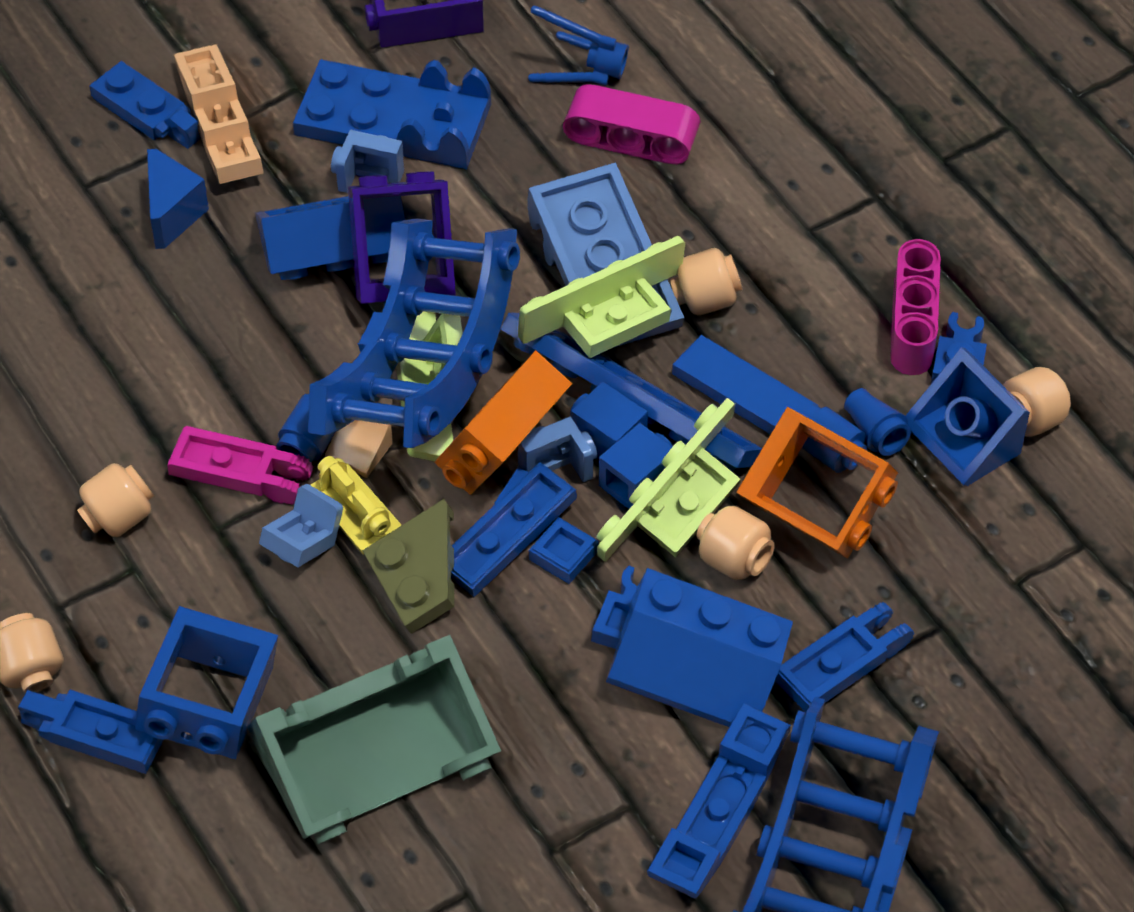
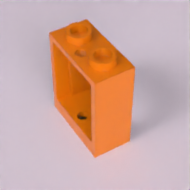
M535 350L434 463L442 469L444 477L452 485L463 488L471 495L508 458L573 383Z
M787 407L736 493L749 503L848 559L853 549L859 551L869 538L872 530V525L869 522L879 506L884 508L892 499L898 482L895 480L898 472L883 459ZM808 437L874 473L838 536L831 534L772 500L773 495Z

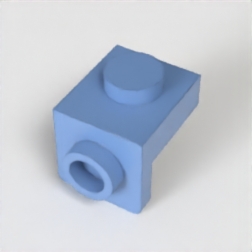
M350 130L343 146L335 148L331 161V172L336 173L338 191L348 193V186H351L355 175L362 177L387 175L389 183H399L404 173L402 141L382 135Z
M571 417L546 427L540 426L532 429L518 445V467L529 472L539 462L551 471L571 463L582 482L593 479V460L597 458L595 444L588 432H580Z
M304 484L298 488L294 509L262 527L259 544L278 555L283 561L300 567L335 545L343 506L313 486Z

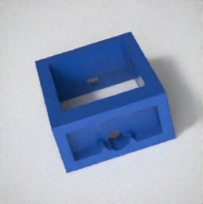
M179 606L139 695L135 730L148 733L158 739H168L192 746L208 754H219L236 760L248 731L247 726L253 719L273 670L278 635ZM177 657L247 677L233 712L230 713L162 693Z

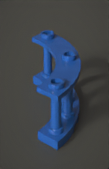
M416 218L392 222L389 256L383 285L390 289L383 312H373L369 324L358 343L361 353L353 363L343 362L330 375L310 384L308 433L326 436L339 431L354 420L404 427L403 447L414 448L426 443L446 428L462 410L482 375L487 373L491 367L492 352L505 314L513 271L517 268L520 260V248L516 243L517 229L508 228L485 232V242L476 243L434 238L432 234L433 220ZM432 257L482 263L476 297L470 298L425 292L424 286L428 264ZM424 311L469 317L458 345L409 339L416 317ZM404 358L446 364L429 384L390 379L398 362H402ZM380 398L405 401V407L374 402Z
M815 697L807 712L799 710L790 737V741L798 743L794 762L774 827L764 826L757 850V856L762 857L763 861L742 912H762L764 908L775 912H889L912 834V829L902 827L905 815L915 817L919 799L922 798L939 731L918 726L911 742L902 740L901 744L820 722L825 699ZM814 742L895 765L894 771L903 773L896 801L886 799L885 804L804 781ZM798 801L878 824V830L887 832L880 857L870 855L868 860L787 837ZM785 858L862 881L861 887L869 889L864 908L854 906L852 911L772 888L780 859Z

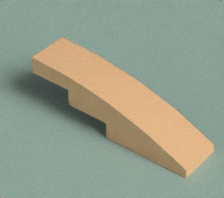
M217 44L174 54L175 63L193 117L198 120V131L219 184L264 174L261 157L250 135L248 120L238 101L235 83Z

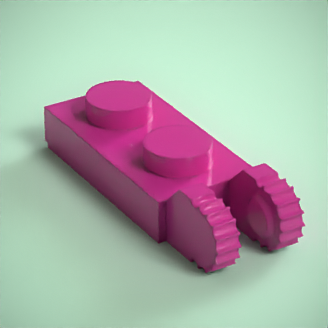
M190 426L183 428L167 464L169 475L258 496L264 494L274 502L286 503L287 505L295 504L298 488L301 487L299 483L289 479L294 478L297 481L307 480L310 478L314 467L309 462V459H306L304 456L301 457L294 455V453L277 450V446ZM275 470L282 477L271 475L272 471Z

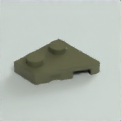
M442 499L362 550L404 626L411 634L455 607L454 584L451 581V571L454 568V548L450 544V521H454V512L445 499Z

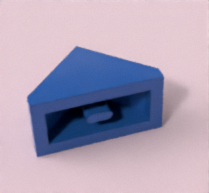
M147 149L151 226L155 249H164L209 210L205 179L158 149Z

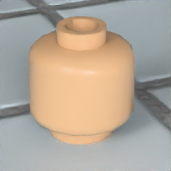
M711 248L684 257L683 264L680 265L677 271L678 276L670 279L671 287L679 306L687 303L690 311L697 316L732 306L736 302V292L743 290L732 255L724 256L717 248Z
M1032 368L1008 379L1003 384L1030 412L1025 432L1026 437L1036 436L1061 424L1069 415L1071 402L1068 388L1061 377L1049 368Z
M113 463L80 487L79 494L84 505L77 509V511L94 533L103 528L109 535L119 537L150 514L151 504L149 499L154 494L132 465L124 468L119 464Z
M726 506L716 514H708L702 520L697 531V539L700 540V558L707 565L734 580L746 579L750 575H759L768 565L774 552V542L771 540L769 526L761 519L737 506Z
M32 613L17 614L1 621L0 682L7 688H22L24 693L27 690L36 693L52 685V676L61 669L64 657L49 622L44 619L34 618Z

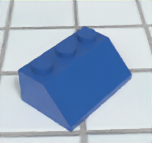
M349 196L255 213L268 271L271 274L279 273L281 280L307 276L308 267L324 264L326 265L327 272L354 267ZM401 196L363 199L368 256L372 257V263L388 262L392 222L405 220Z
M647 568L632 597L606 683L730 727L743 703L763 712L783 660L793 621Z

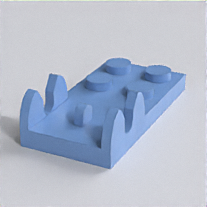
M616 163L533 186L528 190L527 206L531 227L535 230H542L545 260L549 266L557 265L565 286L575 279L585 278L601 271L617 260H625L643 252L652 245ZM667 279L652 287L671 308L670 321L620 345L683 326V313Z

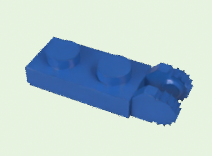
M879 603L857 618L853 615L781 664L775 681L804 712H807L815 697L825 699L826 703L885 662L886 658L896 655L898 651L910 643L914 631L904 623L877 639L873 634L885 626L893 614V610L886 603Z

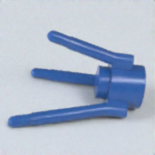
M538 6L531 7L530 11L532 14L576 34L571 35L558 31L556 38L589 50L586 66L594 68V71L532 73L528 76L530 82H593L607 86L609 77L621 79L627 62L629 45L616 42L617 39L598 34Z

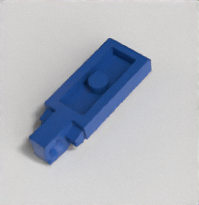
M122 61L89 85L91 96L94 100L154 141L158 137L164 138L168 135L189 149L201 139L197 126L199 124L198 120L191 116V110L184 102Z
M71 689L68 694L58 693L55 699L27 690L18 706L21 714V723L37 729L39 736L49 742L144 774L147 773L164 740L135 730L137 711Z

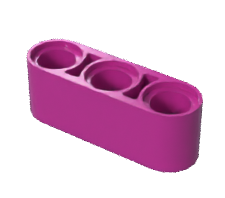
M587 84L580 86L576 90L562 127L568 138L582 145L667 164H681L688 159L701 121L700 116L695 110L683 104Z
M922 239L907 241L900 247L894 278L890 358L895 369L907 375H920L927 372L932 366L938 333L941 256L934 244Z

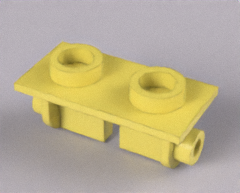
M327 456L319 462V480L310 485L342 504L343 512L339 528L363 555L362 550L402 526L348 463H345L340 458L335 459L333 456Z

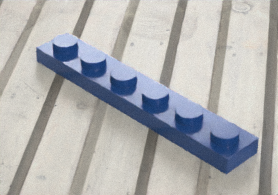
M508 313L500 330L515 338L513 344L518 349L531 355L535 350L553 360L552 365L563 375L571 378H577L579 375L591 382V391L602 381L647 410L649 424H655L657 421L671 429L668 435L677 442L681 440L686 445L697 433L698 430L694 427V424L702 414L701 412L601 354L589 358L572 337L558 329L524 344L518 337L519 313ZM724 426L705 450L710 452L714 458L730 471H735L736 468L752 467L762 448Z

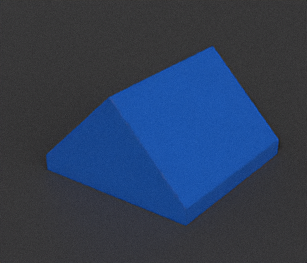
M961 347L905 416L907 417L911 432L963 485L969 486L1021 454L1030 412L966 348Z

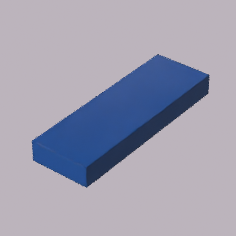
M700 335L673 363L672 375L720 404L726 398L730 399L735 403L734 413L769 434L772 433L787 407L802 414L810 405L816 404L703 335Z
M539 462L452 545L454 548V568L451 571V579L475 597L577 499L576 489Z

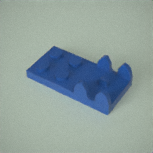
M320 59L293 121L294 135L342 145L350 130L382 135L402 141L403 157L467 169L491 107V89L486 76L474 67L464 75L461 86L451 84L448 81L446 69L438 60L427 63L421 77L414 78Z

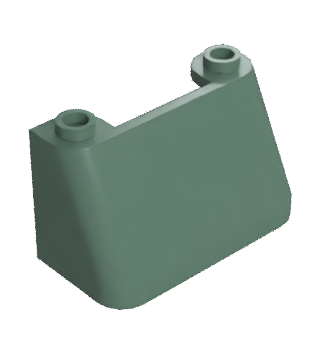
M451 635L428 643L422 650L409 656L407 654L400 657L391 664L307 700L292 703L286 712L278 707L257 716L247 726L255 747L303 839L314 836L317 845L346 833L347 830L343 822L456 772L460 773L462 780H466L492 768L488 758L501 752Z

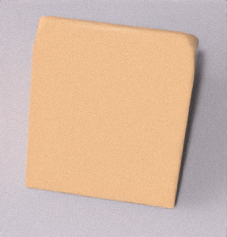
M354 420L335 432L325 457L333 456L335 459L340 458L345 463H348L357 474L368 478L393 444L391 425Z

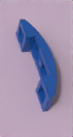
M743 703L720 743L717 759L677 829L672 828L650 865L647 876L695 899L699 896L726 857L750 815L790 732V724Z

